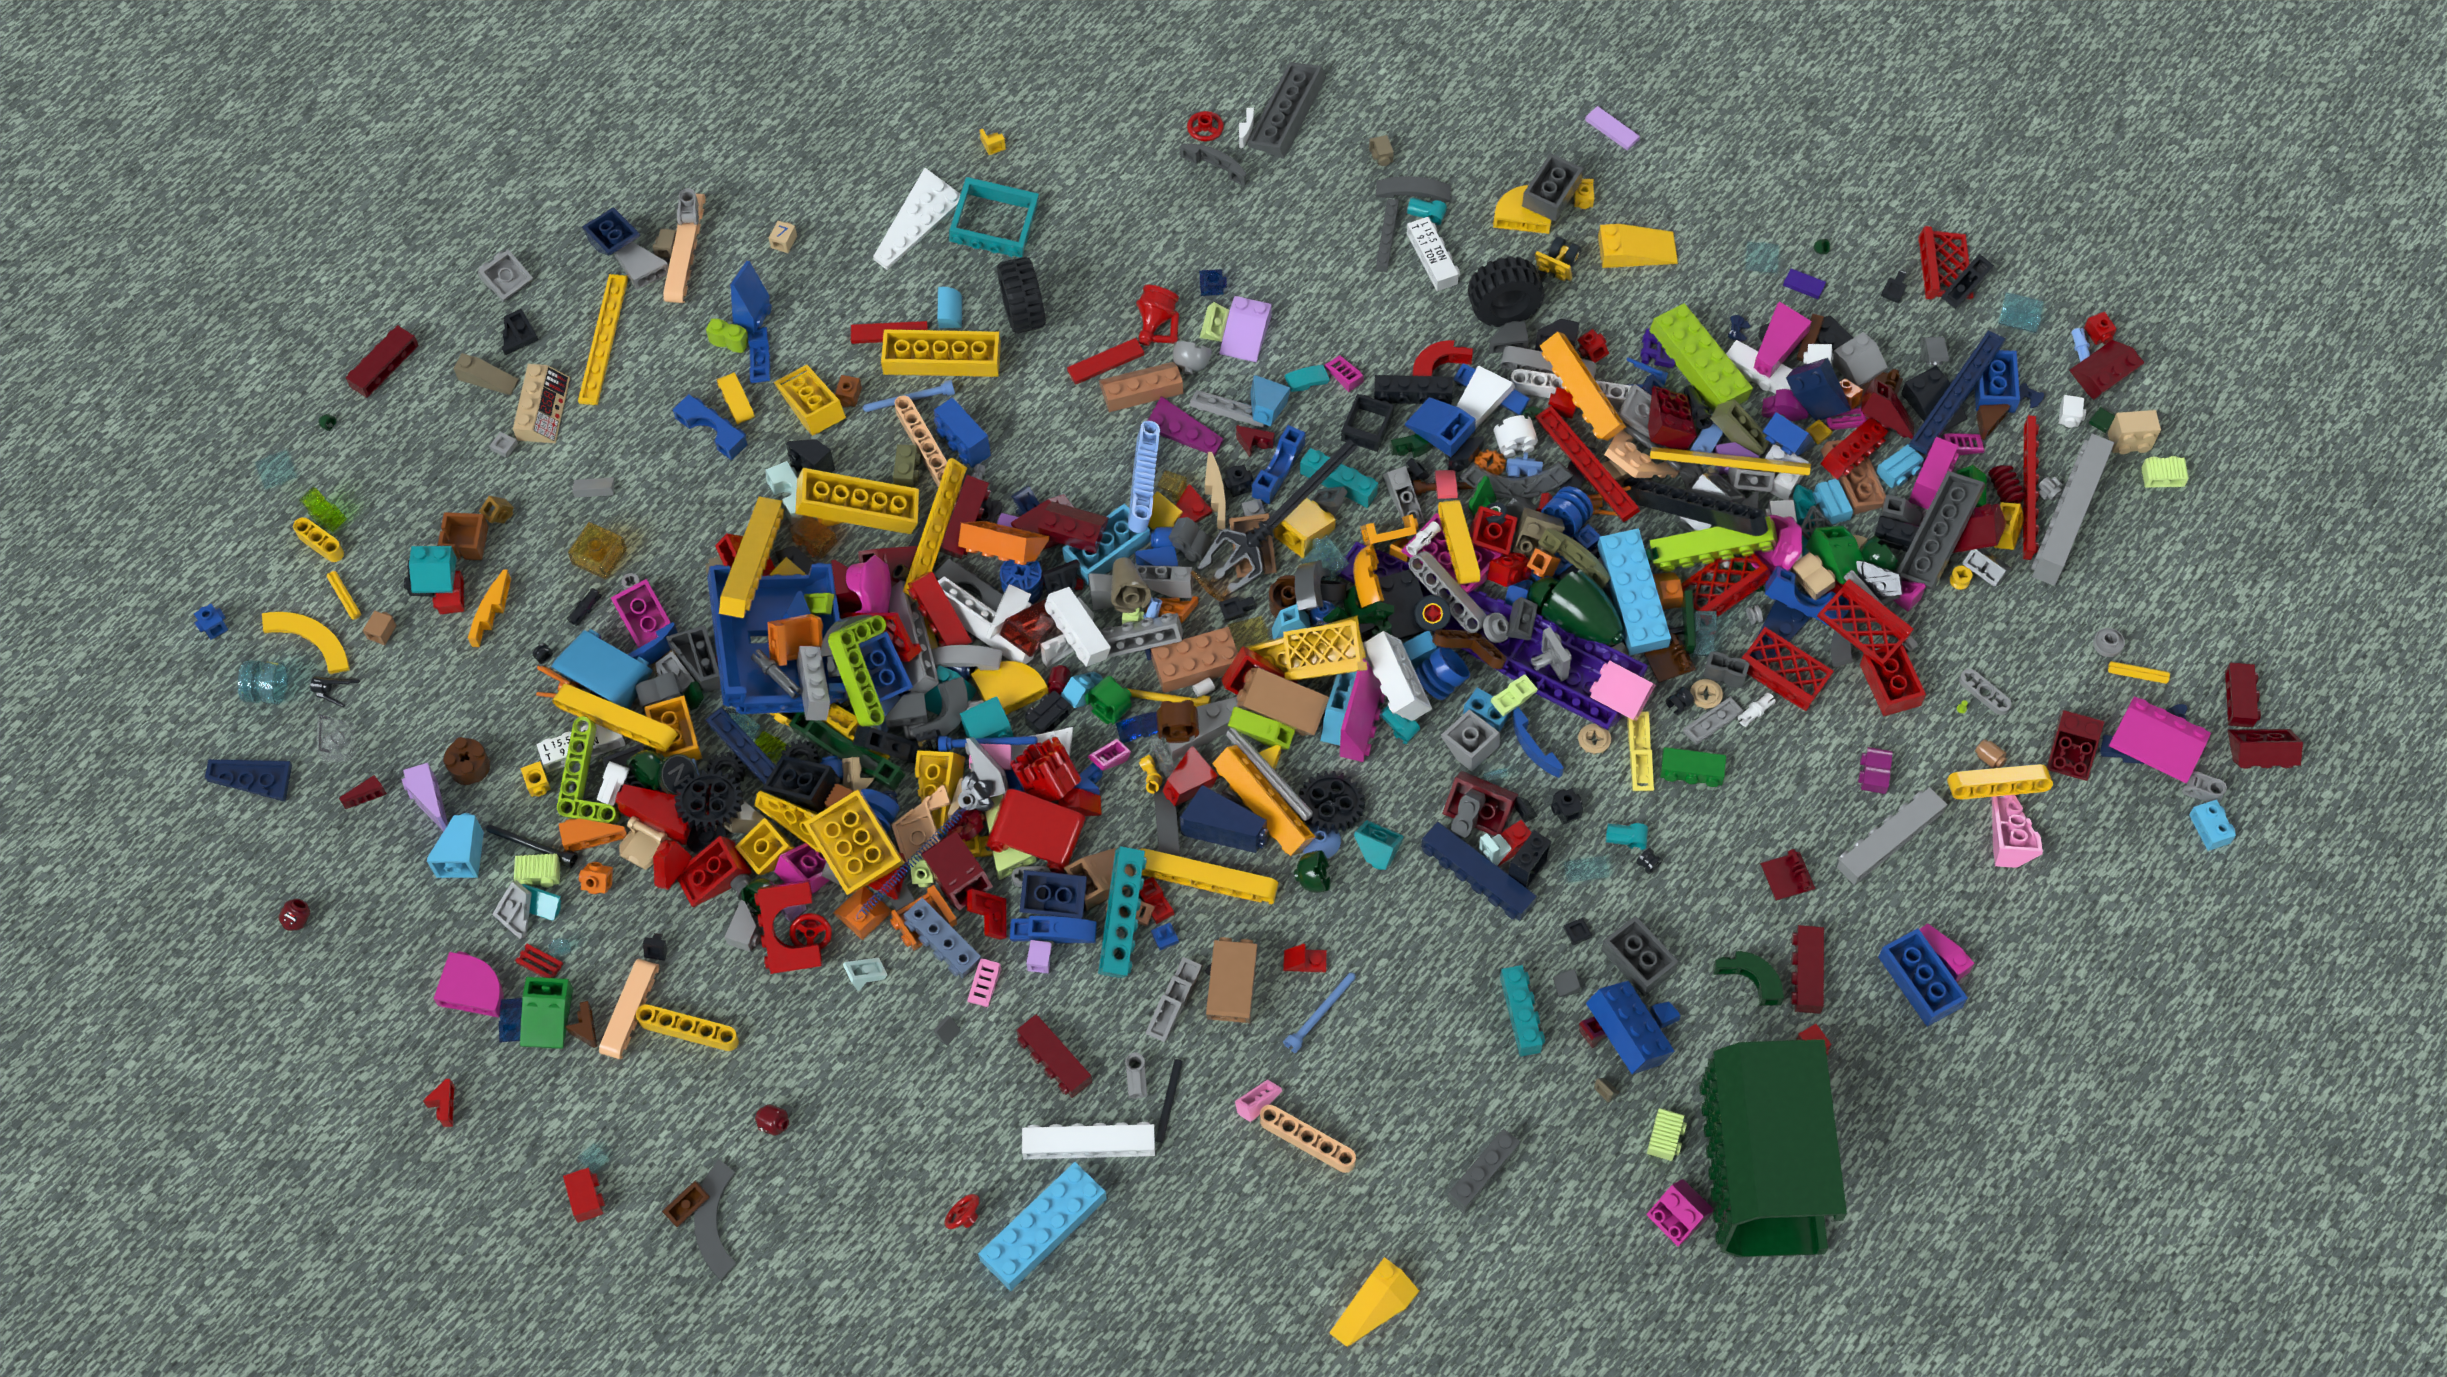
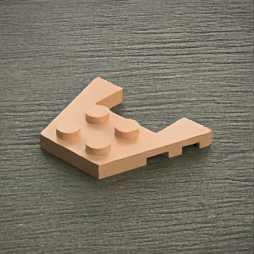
M1624 430L1615 435L1604 454L1634 478H1652L1653 475H1657L1660 478L1670 475L1671 478H1675L1680 472L1665 461L1655 464L1651 461L1652 459L1649 455L1641 453L1636 449V446L1631 443L1634 437Z
M944 785L940 786L935 793L926 797L916 808H912L892 824L900 853L904 854L907 862L912 855L916 854V851H919V848H922L924 843H927V840H930V837H934L938 842L941 841L937 838L939 834L937 833L931 811L951 804ZM931 838V841L936 844L937 842Z

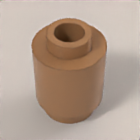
M1984 739L1975 749V753L1978 754L1977 757L1993 769L1996 767L2001 768L2007 761V753L1992 741L1988 742Z

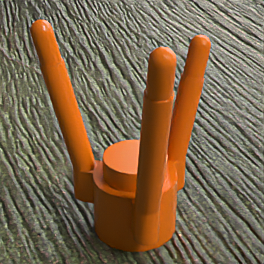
M1627 486V487H1624L1623 489H1624V491H1627V490H1630L1631 487H1630V486ZM1600 494L1587 495L1593 505L1592 515L1618 516L1614 511L1599 510L1600 507H1603Z
M537 666V669L560 681L558 691L563 684L579 688L578 683L566 679L545 666ZM537 692L536 695L554 698L556 693Z

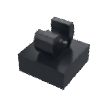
M1411 458L1406 462L1409 466L1407 468L1408 474L1413 473V477L1410 479L1411 483L1412 480H1419V478L1425 480L1430 476L1419 461Z
M654 933L653 938H644V958L665 961L667 948L666 940H662L663 934Z

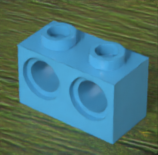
M1477 687L1464 705L1463 714L1470 709L1500 732L1510 718L1511 712L1503 717L1491 703V699L1494 696ZM1474 706H1480L1482 709H1475ZM1491 716H1498L1499 719H1493Z

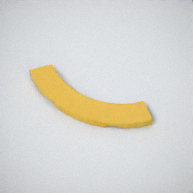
M290 612L262 613L264 633L283 632L300 635L316 645L322 652L329 674L350 670L349 662L341 643L320 622L307 616Z

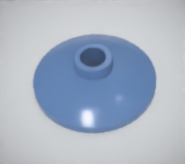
M1311 824L1307 825L1315 835V838L1303 852L1306 854L1311 851L1322 850L1326 858L1336 854L1341 844L1339 832L1336 834L1334 829H1331L1330 833L1327 834L1326 828L1319 831V826L1311 828ZM1321 835L1324 839L1318 840L1316 837Z

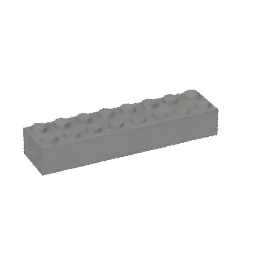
M2091 434L2089 441L2084 440L2031 567L2034 570L2033 578L2055 586L2115 442Z

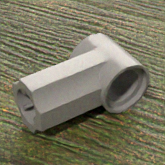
M1130 1053L1125 1060L1128 1097L1133 1099L1147 1097L1144 1057L1139 1053ZM1134 1061L1141 1064L1136 1069L1131 1068L1129 1065Z

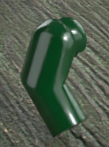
M1532 406L1525 409L1521 415H1524L1525 419H1528L1529 416L1531 420L1536 419L1535 416L1543 412L1544 409Z

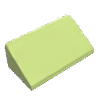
M1215 302L1209 305L1200 338L1222 342L1230 310Z

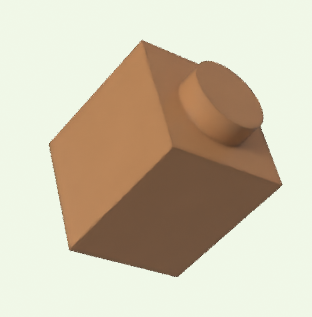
M374 610L363 632L367 639L386 645L397 625L393 620V616L389 613H380Z

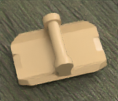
M632 816L627 823L630 831L619 845L620 857L647 870L653 865V855L656 853L659 844L664 842V840L671 839L667 837L666 833L658 832L639 822V819L635 816Z

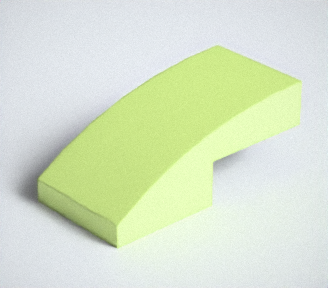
M1524 674L1510 683L1507 689L1492 697L1491 703L1504 717L1529 699L1538 689Z

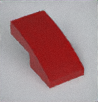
M1152 876L1145 880L1142 890H1139V897L1142 902L1155 907L1152 913L1155 923L1158 924L1175 915L1173 908L1164 897L1163 891Z

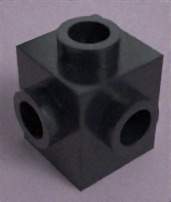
M1244 464L1233 466L1226 470V478L1223 479L1224 485L1227 490H1230L1233 497L1243 495L1251 491L1252 473L1250 470H1246Z
M1573 788L1559 790L1553 795L1551 809L1555 816L1558 815L1562 825L1582 817V799L1579 794H1575Z

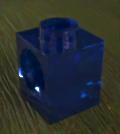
M1222 269L1200 270L1201 296L1224 295L1223 288H1227L1226 276L1223 277Z

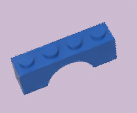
M688 394L673 408L675 419L687 428L708 426L716 430L715 443L717 450L730 460L735 458L748 445L746 434L741 429H735L726 418L722 419L719 417L714 409H708L697 397L694 398Z
M1287 425L1279 439L1276 452L1270 464L1264 471L1261 470L1252 484L1253 498L1261 499L1262 502L1270 505L1305 446V432Z
M1777 566L1766 582L1765 595L1827 625L1817 615L1836 593L1831 591L1814 600L1811 596L1805 595L1797 588L1795 583L1796 574ZM1840 596L1838 599L1839 606L1849 605V600ZM1828 610L1825 613L1830 619H1837L1836 610ZM1840 610L1841 618H1844L1849 610Z

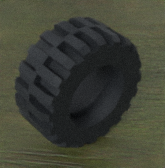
M1507 256L1504 259L1501 257L1497 258L1496 261L1487 262L1486 266H1481L1478 272L1472 275L1468 284V295L1475 316L1486 325H1493L1494 327L1504 326L1506 323L1513 321H1526L1530 318V315H1534L1537 312V308L1541 307L1545 296L1536 266L1521 257Z
M1020 257L1000 262L997 265L998 280L1012 331L1019 334L1043 328L1046 325L1045 311L1032 261L1028 257Z

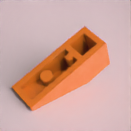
M568 819L563 823H559L565 851L571 850L575 852L622 840L627 835L624 826L585 819Z

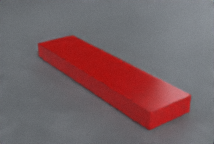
M927 321L852 324L851 344L883 342L884 330H928Z
M1134 338L1067 367V372L1074 384L1077 385L1144 356V351L1137 339Z

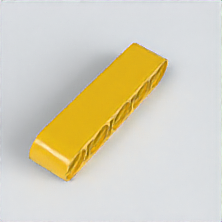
M1460 501L1439 502L1438 514L1458 584L1480 582V570Z
M2041 764L1960 771L1950 774L1947 778L1952 796L1959 800L2046 792L2053 786V781L2047 767Z
M642 1005L636 1011V1018L640 1026L646 1030L725 1051H732L739 1045L736 1031L727 1025L651 1005ZM646 1015H652L649 1020H643ZM672 1020L671 1024L663 1025L665 1021ZM688 1025L692 1026L690 1030L683 1031L684 1027ZM706 1031H713L710 1036H703ZM728 1036L733 1037L732 1040L728 1042L723 1041Z

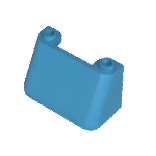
M589 629L588 632L583 630L555 659L551 667L608 701L629 709L638 696L635 686L648 680L653 671L647 666L649 662L640 657L636 660L599 639L600 634L592 629Z

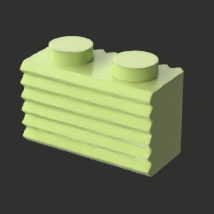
M2171 456L2162 459L2150 457L2145 459L2141 467L2145 488L2185 487L2189 479L2184 457Z
M558 855L515 856L514 881L517 880L520 884L531 887L532 885H541L542 887L549 888L553 884H559L561 862H559Z
M1661 1108L1658 1109L1647 1154L1670 1161L1673 1160L1674 1155L1679 1156L1682 1143L1678 1142L1679 1135L1684 1136L1687 1125V1123L1683 1122L1685 1115Z

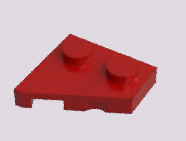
M1190 484L1186 487L1175 505L1183 511L1179 518L1188 517L1195 523L1212 514V509Z

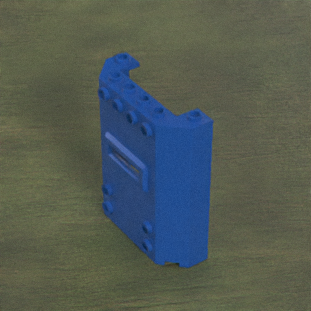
M811 564L809 575L794 574L782 576L777 574L762 576L761 580H759L754 600H752L750 611L746 610L744 618L719 614L721 594L731 569L730 566H710L707 579L723 705L735 707L736 712L740 714L804 712L802 695L793 690L798 698L792 699L769 675H765L762 672V668L751 659L753 653L760 658L755 652L758 649H761L769 659L770 657L769 643H751L750 637L768 636L767 622L781 620L796 593L802 591L803 596L813 593L834 594L831 614L815 615L820 617L823 622V640L829 628L840 620L832 564ZM822 657L830 704L836 701L839 703L847 701L848 694L842 678L828 677V657ZM797 659L787 661V665H777L800 687L796 666Z

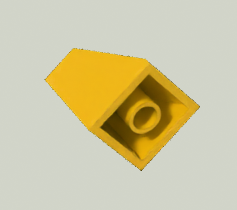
M1306 498L1275 528L1274 537L1305 559L1335 529L1336 519L1331 513L1322 510L1315 501H1310Z

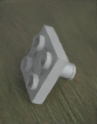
M1549 627L1543 630L1541 647L1543 654L1531 658V663L1535 670L1550 664L1562 682L1568 679L1572 657L1568 649H1564L1561 645L1560 636Z

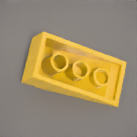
M1604 224L1599 227L1598 241L1602 268L1678 264L1674 235L1671 231L1624 224Z
M808 365L774 382L798 419L812 436L846 418L840 400Z

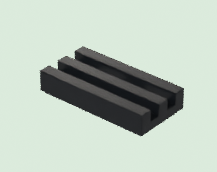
M935 729L931 730L932 734L929 735L927 731L923 732V737H920V734L915 735L921 751H925L922 742L926 741L930 751L939 752L938 735ZM932 739L935 740L937 749L935 750L933 749L931 743Z

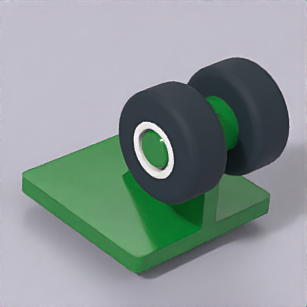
M1484 476L1482 481L1478 483L1477 490L1469 501V509L1473 519L1480 506L1502 512L1500 516L1493 515L1486 518L1489 524L1498 523L1501 525L1506 521L1504 517L1508 514V511L1504 504L1496 502L1497 498L1488 476Z

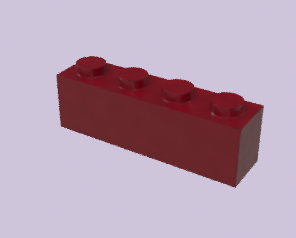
M399 325L389 331L387 336L380 343L376 344L374 349L345 377L349 387L368 398L419 346L415 336Z
M966 475L939 552L958 559H962L963 554H968L966 548L958 546L961 523L975 522L976 518L981 519L984 510L981 507L982 501H987L991 491L987 489L988 482Z
M1798 925L1796 932L1792 933L1791 944L1795 945V952H1792L1791 965H1795V972L1791 974V985H1795V992L1791 993V1005H1795V1012L1821 1014L1824 1007V927Z
M1037 1014L1016 1029L1018 1036L1016 1040L1023 1049L1027 1047L1032 1052L1030 1054L1031 1058L1036 1064L1041 1063L1045 1067L1044 1072L1051 1080L1055 1078L1059 1083L1057 1085L1059 1090L1064 1095L1069 1094L1073 1098L1092 1083L1091 1074Z

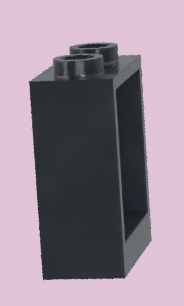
M1357 394L1341 430V441L1347 442L1350 439L1356 446L1378 452L1393 417L1394 405L1387 401L1373 399L1367 395ZM1359 409L1385 417L1378 435L1352 427Z
M1533 830L1511 860L1508 875L1528 889L1547 863L1552 841Z

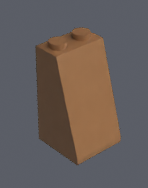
M1251 668L1247 672L1244 679L1246 682L1244 688L1237 695V707L1280 722L1294 729V733L1298 735H1315L1328 703V696L1260 668Z
M1220 937L1219 941L1214 940L1206 1009L1207 1019L1242 1023L1251 1022L1258 948L1257 944H1253V940L1241 939L1240 942H1232L1231 938Z

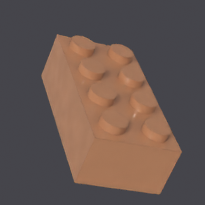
M1229 627L1186 638L1181 642L1151 648L1152 662L1163 693L1197 684L1208 677L1212 680L1224 676L1238 654Z

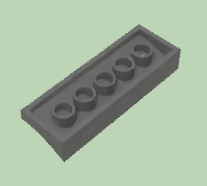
M1289 62L1247 142L1248 147L1282 159L1285 158L1326 79L1322 66Z
M1947 471L1897 573L1901 574L1902 581L1924 583L1925 588L1935 589L1986 487L1984 482Z

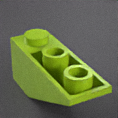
M1238 707L1233 708L1228 723L1229 727L1268 747L1278 745L1281 746V749H1289L1295 732L1294 729L1280 722Z

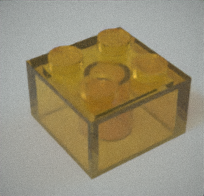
M588 522L567 553L573 565L606 580L627 550L622 536Z

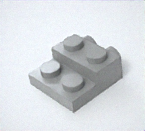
M509 249L496 254L493 261L482 264L478 271V277L490 290L494 291L502 302L533 281V277Z

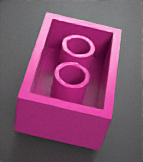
M1939 437L1935 438L1915 482L1909 499L1910 503L1927 510L1929 509L1947 471L1953 472L1959 457V454L1956 453L1959 445Z

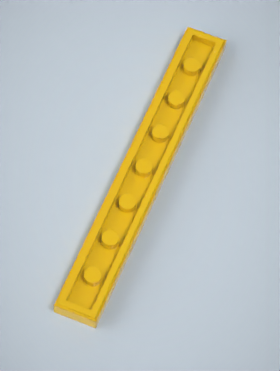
M609 274L578 398L579 404L598 405L627 287V275Z
M1652 447L1650 452L1651 459L1808 476L1811 471V464L1660 447Z
M950 458L947 461L902 591L910 596L908 583L926 572H932L967 467L954 458Z

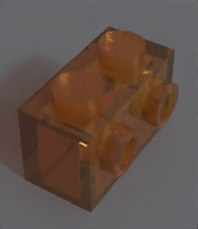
M803 515L790 528L793 542L798 546L803 545L806 547L808 553L814 557L817 555L822 559L838 543L834 532L810 516Z

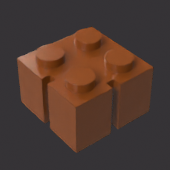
M444 512L441 525L442 531H440L437 546H452L457 559H461V556H463L464 560H482L489 527L484 514Z

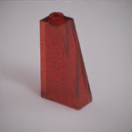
M1047 599L1006 618L999 634L1029 657L1035 654L1040 644L1045 641L1056 627L1055 621L1045 609Z

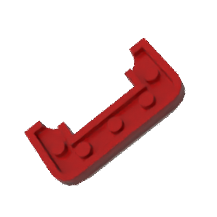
M1008 789L1000 801L986 846L999 853L1006 851L1009 847L1048 861L1047 866L1051 872L1065 874L1064 868L1070 863L1085 822V816L1079 812L1022 791Z

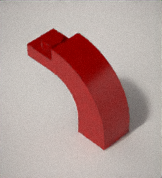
M1454 340L1434 343L1426 347L1418 355L1414 362L1412 376H1432L1434 370L1445 363L1472 364L1473 348L1454 347Z

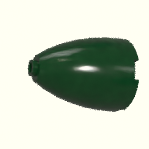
M1579 569L1576 574L1570 572L1552 590L1553 595L1550 598L1549 604L1545 603L1543 605L1542 616L1558 625L1562 630L1574 634L1578 638L1605 645L1619 644L1624 637L1623 626L1614 605L1606 593L1582 569Z

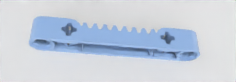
M1144 421L1141 424L1136 440L1128 527L1136 533L1146 531L1152 515L1153 486L1160 427L1153 421Z

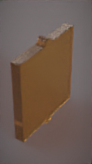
M1194 570L1191 572L1192 576L1209 595L1220 602L1226 600L1208 579Z

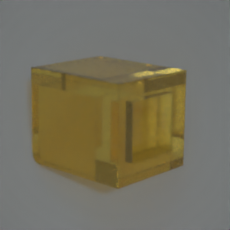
M1165 470L1158 483V488L1171 492L1172 500L1178 502L1187 487V478Z

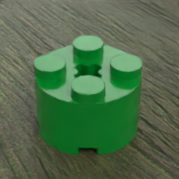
M1107 676L1085 695V701L1087 705H1092L1094 709L1091 712L1105 724L1111 722L1114 725L1131 709L1132 703L1130 698L1132 694L1127 688H1122L1112 676Z

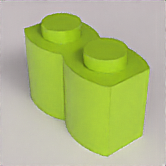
M714 318L710 320L706 332L711 344L717 347H727L729 350L737 353L745 351L748 345V335L744 327L728 324L721 319Z

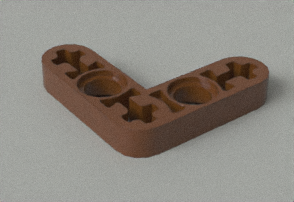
M1436 630L1432 639L1434 644L1444 648H1470L1486 664L1495 669H1503L1507 660L1503 653L1478 632Z

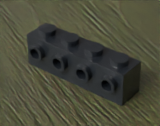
M1375 375L1374 399L1396 404H1423L1430 397L1450 405L1452 404L1453 377Z

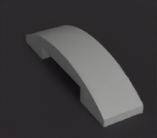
M950 645L931 649L936 669L939 665L943 667L978 666L980 670H999L1002 651L998 649L974 645Z

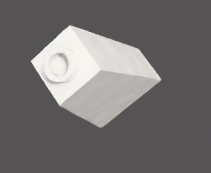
M1478 366L1456 407L1461 408L1476 419V429L1514 390L1515 385L1513 382Z

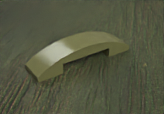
M1546 529L1538 544L1552 555L1558 552L1576 568L1582 569L1603 590L1611 578L1599 560L1574 539L1556 530Z

